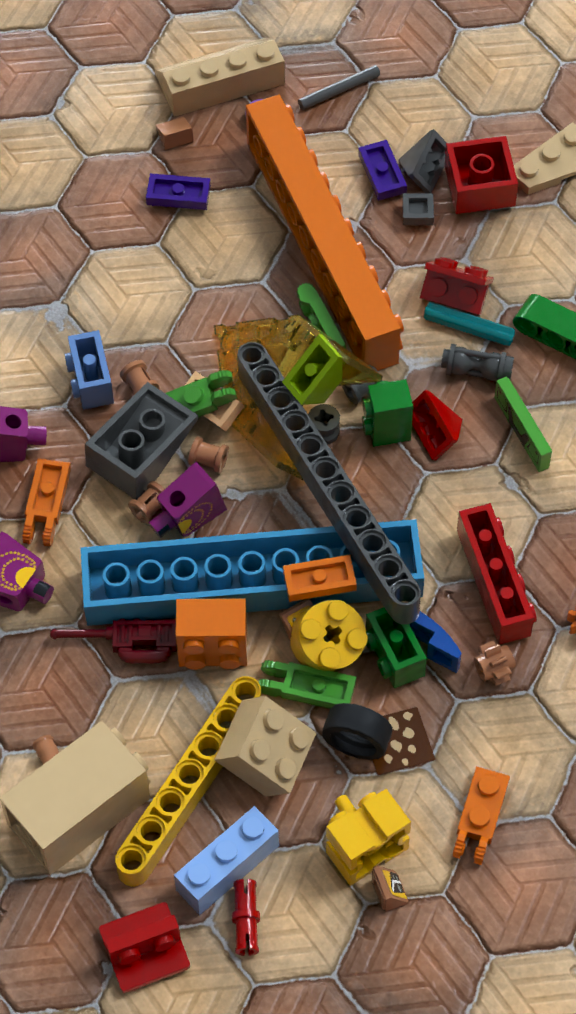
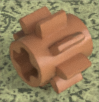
M494 640L479 646V656L475 657L473 661L481 680L484 682L487 680L493 681L495 686L511 680L509 674H512L511 670L516 668V663L507 645L500 647L499 644L496 645Z

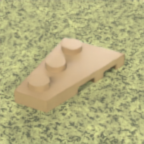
M573 122L514 165L518 187L527 195L561 184L563 179L576 175V124Z

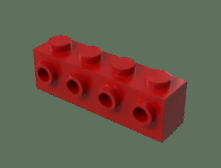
M491 503L459 511L457 533L498 644L530 637L533 623L537 621L536 612L533 604L528 603L525 595V583L522 575L517 574L514 566V554L510 545H506L503 537L504 529L500 518H496Z

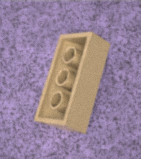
M263 38L155 70V75L171 112L176 117L284 85L285 61L275 40Z

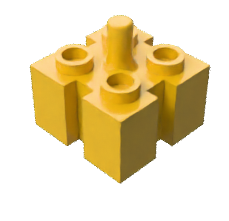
M387 789L378 794L372 792L363 797L358 803L360 807L358 810H356L346 795H341L335 800L334 803L340 812L333 816L328 822L329 825L326 826V837L329 840L326 842V853L350 886L370 874L373 867L378 866L382 862L387 863L409 849L410 838L407 834L411 830V821Z

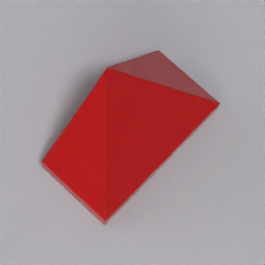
M424 390L412 402V425L431 459L436 461L458 441L463 419L429 390Z

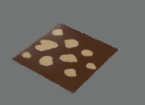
M417 707L383 716L393 728L385 755L379 759L372 760L378 776L435 760Z

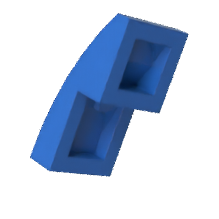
M420 611L417 620L409 625L416 638L428 644L427 658L457 673L460 669L461 651L441 626Z

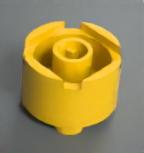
M327 600L305 609L297 616L292 626L290 645L294 656L302 665L322 671H335L349 666L358 659L367 644L368 636L363 619L353 607L341 600ZM330 631L332 634L331 641L326 642L323 637Z

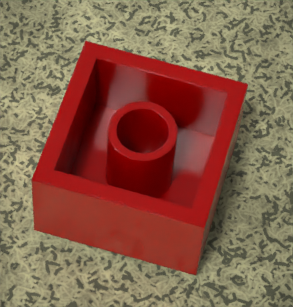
M506 136L446 143L444 167L455 214L516 206L518 181Z

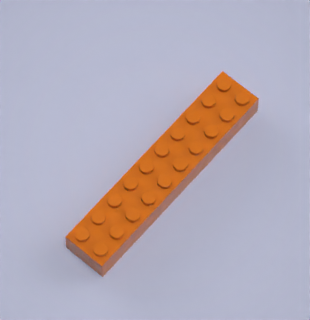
M280 94L247 104V144L361 371L363 372L364 367L369 364L375 367L377 371L399 364V351L403 349L400 338L401 332L404 331L402 320L398 314H393L387 291L380 289L374 266H368L362 243L355 241L352 224L349 218L344 219L337 195L331 194L327 175L325 172L319 171L315 152L313 149L308 150L303 129L296 127L291 106L289 104L285 105Z

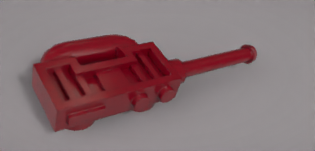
M119 619L118 621H113V626L106 627V629L57 630L54 628L50 631V637L54 640L57 638H106V640H112L113 653H118L122 661L130 664L162 663L170 657L171 652H177L176 620ZM136 646H156L157 650H133V648Z

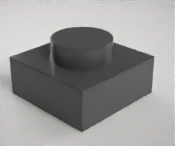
M403 193V225H434L433 193Z

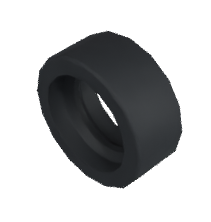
M342 703L330 708L322 730V736L334 749L346 755L359 759L373 760L385 755L393 727L381 714L357 704Z

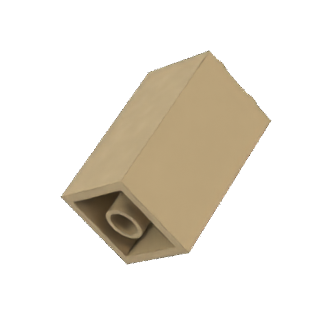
M100 721L0 797L7 825L49 875L56 872L151 798L149 791L151 781L146 772L149 768L145 760L137 752L131 754L125 747L127 743L122 734L115 727L110 730L103 721Z

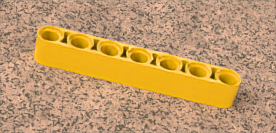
M242 676L230 685L117 851L115 856L117 873L120 881L125 885L136 887L143 884L149 878L223 766L214 759L229 728H223L220 724L233 720L242 701L238 698L243 694H250L253 698L261 696V686L256 679ZM213 748L217 750V752L211 756H206L201 753L204 749ZM187 776L198 778L193 784H187L182 781ZM168 804H177L180 806V808L174 812H166L163 810V808ZM149 832H157L161 835L154 841L144 839V836ZM136 860L141 863L135 870L124 868V865L129 861Z

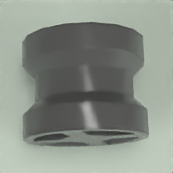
M320 404L313 407L308 414L327 445L333 443L340 434V414L338 410L328 404Z

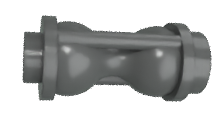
M451 344L450 350L444 349L441 368H447L446 375L464 374L486 378L490 381H496L506 376L511 379L514 357L507 356L506 352H502V354L496 352L486 353L469 350L460 346L456 347L457 344Z

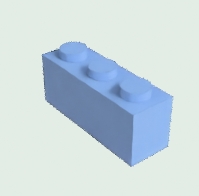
M253 806L174 875L176 891L201 915L233 887L234 881L246 876L279 847V830Z

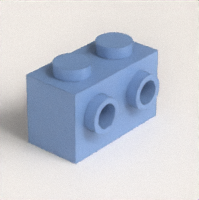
M99 330L68 336L70 353H65L64 355L68 372L74 371L76 379L70 380L74 399H81L83 410L114 404L112 383Z

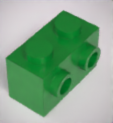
M407 380L380 381L376 384L368 385L367 399L362 400L365 415L362 416V426L365 436L370 435L373 447L411 441L413 403Z
M384 607L366 614V634L368 636L366 646L369 651L375 650L379 658L377 666L384 679L389 678L394 689L424 677L427 657L410 625L395 622Z

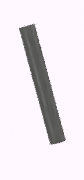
M374 65L298 99L299 107L301 110H305L380 76V70L377 65Z

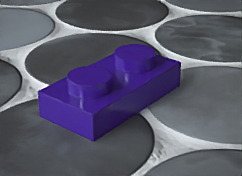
M387 140L358 147V156L378 201L407 193V184Z
M150 173L146 204L207 210L211 187L210 178Z

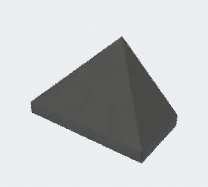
M434 129L429 131L398 159L407 175L425 193H432L445 163L447 142Z

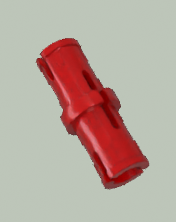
M239 879L233 883L235 911L232 913V923L236 924L235 953L245 956L246 941H248V956L259 953L257 923L260 922V912L256 910L257 882L247 879L245 894L244 879Z

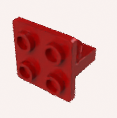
M445 257L435 258V261L426 262L424 269H427V273L420 294L421 299L481 315L489 284H492L494 277L487 276V269L472 265L462 269L457 267L458 261Z
M166 902L99 926L103 943L122 993L133 991L190 968V962L181 941L179 925L175 915H171Z

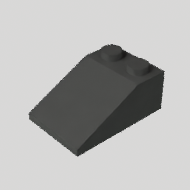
M147 382L85 443L86 466L137 500L147 490V485L151 481L157 480L198 420V415Z

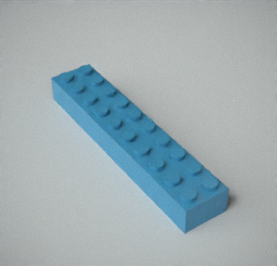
M417 519L378 522L419 585L421 597H423L425 578ZM333 526L80 547L83 603L87 626L113 624V621H118L119 619L176 618V599H246V612L288 609L302 600L289 602L283 575V565L344 555L351 556L357 591L310 598L312 604L315 605L327 600H341L346 604L380 601Z

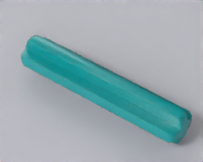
M429 302L424 311V318L426 320L506 346L511 345L515 336L514 328L434 302Z

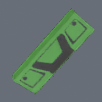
M506 376L496 380L495 400L538 472L548 469L552 449L510 379Z

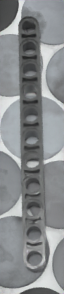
M248 342L241 345L238 349L237 359L238 375L243 385L389 616L399 624L413 623L420 614L421 590L303 406L282 383L285 378L265 347L257 342Z

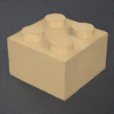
M267 696L245 699L241 701L214 760L266 797L289 794L316 736V732Z

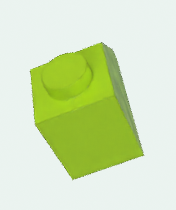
M318 334L282 383L301 405L325 403L342 381V356L323 334Z

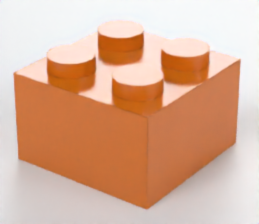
M176 599V644L179 667L198 670L205 666H220L223 669H236L239 666H247L246 599Z

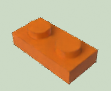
M350 555L283 565V575L289 602L357 591V583Z

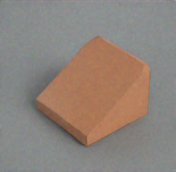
M184 117L156 125V130L165 150L193 142V129Z

